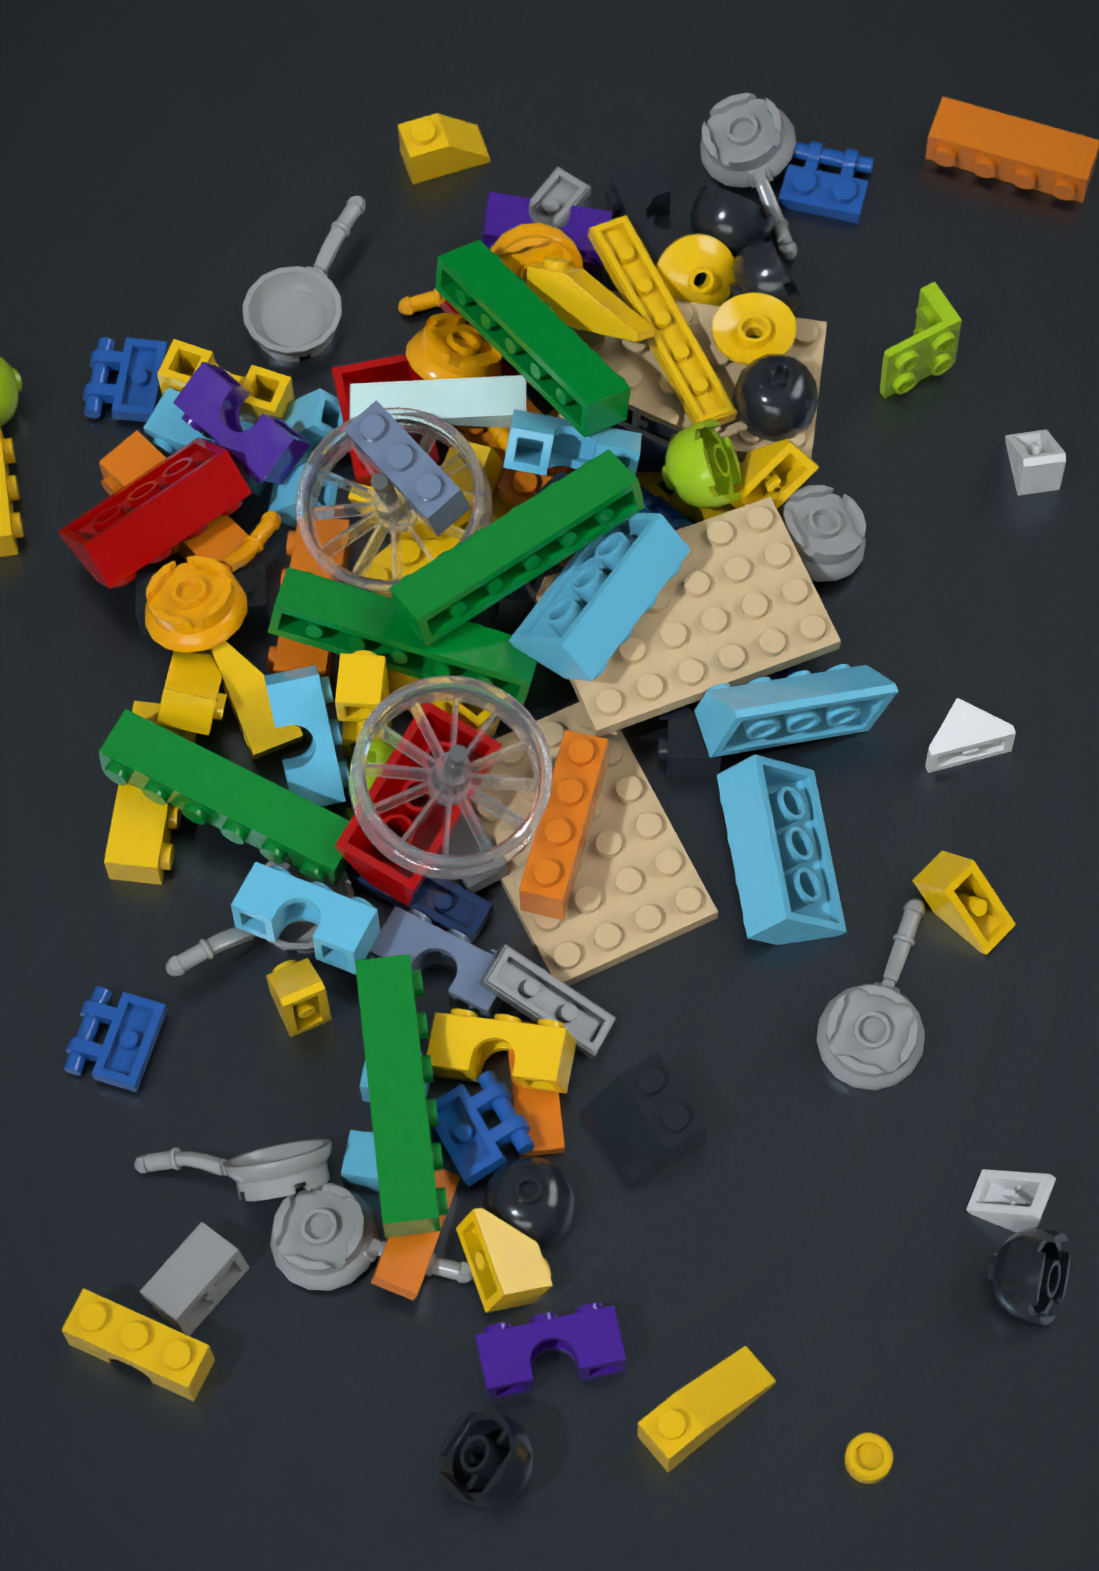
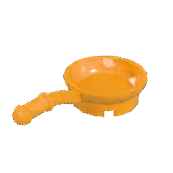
M543 223L520 224L504 232L490 248L525 283L528 266L544 262L545 257L565 258L570 261L569 266L583 269V260L574 241L559 228ZM434 288L430 292L409 297V295L404 297L399 302L398 309L403 315L412 316L416 312L439 306L445 298Z
M454 313L432 315L427 320L425 327L406 345V358L409 364L424 380L501 376L502 366L500 363L502 355L474 327L465 324L466 319L462 315ZM487 427L493 436V442L499 445L504 453H506L510 428Z
M275 511L264 513L260 523L251 535L245 537L244 543L219 562L209 557L190 556L186 557L188 563H182L177 566L174 560L156 572L146 588L145 626L152 639L168 650L184 653L208 650L229 639L240 628L247 614V595L232 573L248 563L257 553L262 552L264 544L281 525L280 514Z

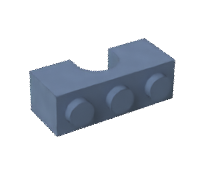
M377 400L344 428L355 449L378 473H383L388 477L389 481L405 498L411 509L437 536L442 534L471 508L461 489Z
M397 906L394 907L369 951L370 959L410 954L412 970H422L433 964H441L451 968L456 973V977L448 989L450 1007L475 1012L478 1014V1018L494 1019V1015L497 1014L504 1002L479 985L497 950L487 949V951H484L472 945L471 940L463 933L454 929H448L446 932L432 925L431 919L420 911L409 909L407 912Z

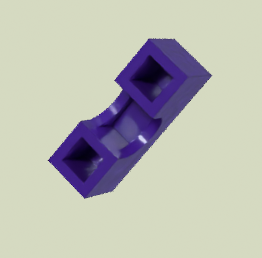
M489 192L481 233V242L488 249L493 246L504 232L520 224L534 223L529 214L530 198ZM571 205L566 225L559 229L574 241L583 260V269L589 274L601 275L604 265L588 237V231L590 227L610 221L612 212Z
M202 362L173 402L184 412L182 416L183 421L198 432L203 433L204 430L215 438L212 444L228 450L232 458L235 456L244 463L242 471L255 482L263 484L267 481L281 485L311 444L281 418L265 413L261 415L252 428L244 431L239 422V412L242 404L251 392L221 367Z
M589 1303L576 1308V1313L557 1317V1313L549 1312L533 1316L529 1319L530 1323L512 1327L509 1322H501L485 1327L483 1329L484 1333L476 1334L475 1337L488 1401L534 1391L531 1371L533 1362L541 1353L548 1350H561L568 1353L577 1365L580 1381L625 1372L626 1356L614 1305L603 1307L602 1303Z

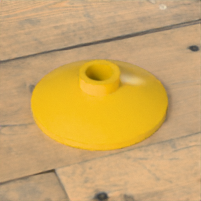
M690 234L675 240L664 250L656 266L674 300L721 306L732 293L729 285L735 282L732 269L734 258L730 250L718 239L705 234ZM702 272L705 273L706 280L704 283L696 286L694 284L695 276Z
M745 293L729 299L717 310L712 321V337L716 347L726 358L741 365L747 366L751 361L767 354L786 355L796 339L797 325L792 311L779 299L763 293ZM756 335L760 338L753 339L749 338V336Z

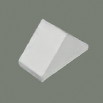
M1048 430L1005 435L1017 495L1060 490L1066 464V453Z
M957 698L928 748L925 764L927 772L930 773L1012 751L1016 735L1014 726Z
M982 1169L966 1211L1016 1233L1029 1228H1037L1056 1178L1051 1174Z

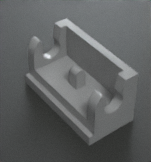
M201 1222L139 1292L154 1305L152 1308L181 1333L190 1336L247 1272L249 1266L235 1246Z

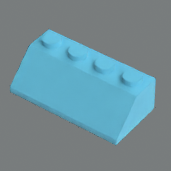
M634 514L574 554L509 639V642L518 650L565 679L593 681L594 678L598 677L606 669L607 661L618 646L630 637L632 628L643 613L655 604L658 593L667 581L679 572L682 561L691 549L662 514Z
M840 664L825 672L813 674L810 671L803 670L795 672L787 678L771 680L769 677H760L745 685L731 687L728 683L718 684L706 691L694 712L711 758L869 731L898 693V689L894 682L868 665L850 667L848 664Z
M754 754L719 773L717 780L720 802L723 807L727 827V839L731 848L735 881L739 891L747 938L782 945L840 936L846 933L814 770Z

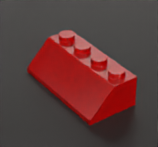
M198 437L61 528L58 533L97 582L109 589L113 587L118 588L135 579L137 576L136 571L148 563L154 564L167 558L172 553V547L182 540H190L201 535L207 529V523L219 515L226 516L235 512L242 506V500L252 494L228 450Z
M425 700L334 848L369 884L409 906L496 763L502 744ZM454 745H462L467 749L468 756L459 782L452 789L445 788L441 784V776L449 751Z

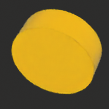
M860 1434L853 1438L847 1446L844 1458L845 1467L855 1480L865 1484L877 1483L884 1479L891 1469L893 1462L891 1446L883 1437L877 1434Z

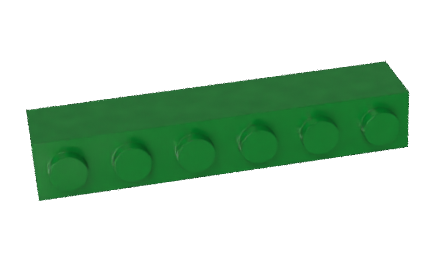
M477 240L438 256L435 289L584 438L627 420L631 389L627 381L614 372L603 361L598 352L592 350L576 334L571 326H567L545 301H542L530 290L524 280L517 277L496 253H493L480 240Z
M610 449L586 461L580 468L561 480L553 482L542 492L523 504L515 506L504 516L488 526L477 530L466 540L450 550L442 552L436 559L412 574L404 576L398 583L391 586L389 589L398 615L426 647L644 509L645 505L639 480Z
M287 567L268 630L270 634L339 655L340 653L352 654L359 650L371 651L378 656H385L386 666L389 670L520 710L523 708L537 663L536 660L518 650L509 642V639L512 637L511 634L468 621L426 647L398 615L392 597H386L353 585L340 583L291 567Z
M127 709L124 710L99 750L102 770L113 782L123 786L130 783L141 789L143 794L151 801L160 805L169 803L181 809L182 814L192 822L204 825L207 822L221 829L222 835L237 844L247 842L260 849V853L268 860L277 864L286 862L298 868L300 874L311 882L318 881L323 883L324 881L336 887L349 865V862L334 848L350 822L349 820Z
M410 954L355 960L385 1238L441 1231L440 1216L449 1215L446 1187L436 1188L435 1171L444 1169L441 1143H431L430 1127L439 1125L436 1099H426L425 1083H431L434 1080L431 1055H421L420 1040L429 1039L426 1011H416L415 997L424 996L421 969L412 970Z

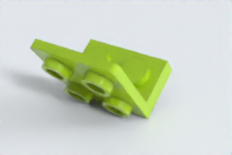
M936 282L920 289L918 308H916V325L913 330L914 336L884 352L880 382V393L884 398L894 393L904 394L911 390L918 381L932 374L938 376L945 373L956 361L962 319Z

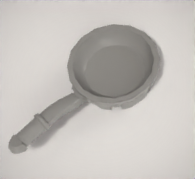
M751 93L729 96L712 108L710 111L711 117L707 124L704 121L700 143L702 164L712 178L724 185L757 188L766 217L768 218L769 213H771L776 220L771 233L778 247L777 252L784 260H792L797 254V246L792 240L788 229V221L782 215L770 181L784 169L792 158L796 146L794 126L786 114L767 98H765L766 101L757 99L756 95Z
M353 196L346 202V207L338 219L331 225L332 229L320 249L314 267L293 266L278 268L262 275L249 288L243 302L244 324L251 337L259 343L261 349L273 358L287 362L300 361V357H305L309 354L310 358L321 354L331 343L342 316L341 296L332 281L327 278V273L345 237L350 235L352 226L360 214H363L365 211L366 202L363 197Z
M808 485L798 489L777 509L811 580L816 582L837 581L851 575L863 561L866 545L864 536L866 522L862 510L848 495L844 493L841 498L838 495L832 494L834 488L825 485Z
M269 861L265 864L268 867L273 865L282 867L289 871L292 876L309 883L311 882L300 874L298 868L286 862L277 864ZM346 872L343 873L336 887L323 881V884L331 888L333 892L348 898L354 897V891ZM296 921L283 929L276 943L267 941L285 951L295 950L297 953L310 954L315 952L312 936L318 926L310 921ZM233 927L206 940L201 939L195 946L177 956L173 955L166 963V971L171 976L184 975L187 970L201 962L213 959L217 953L252 940L256 935Z
M919 898L910 899L903 908L904 914L897 934L893 936L895 942L883 975V982L876 981L874 984H863L845 989L829 1001L819 1018L816 1041L821 1059L834 1077L853 1088L875 1091L895 1086L913 1072L923 1055L925 1031L920 1013L909 999L900 993V989L894 987L898 982L910 947L915 944L914 937L921 917L924 916V903Z
M308 1139L257 1149L229 1160L205 1153L181 1151L175 1147L170 1151L138 1156L134 1166L139 1173L167 1169L180 1170L183 1166L202 1169L219 1176L227 1175L236 1181L240 1200L244 1198L246 1201L268 1200L296 1194L295 1189L302 1187L303 1182H306L307 1190L327 1183L330 1180L327 1160L332 1153V1141L329 1139Z
M325 1183L310 1190H307L305 1185L303 1186L304 1190L299 1191L295 1195H289L282 1201L274 1216L270 1247L276 1266L290 1282L308 1290L331 1291L352 1283L364 1273L371 1262H375L377 1256H381L386 1241H382V1237L379 1236L380 1229L374 1210L359 1194L333 1183ZM434 1253L432 1254L426 1270L427 1276L436 1275L458 1280V1283H467L474 1279L467 1261L459 1262L437 1257Z

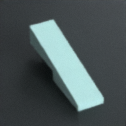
M522 375L353 383L350 385L349 424L377 400L404 430L435 432L437 424L510 428L514 409L526 411V379Z

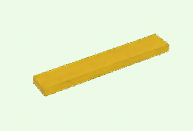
M627 215L590 227L588 237L623 301L655 328L654 336L645 340L691 423L694 424L711 418L720 425L736 420L737 410Z

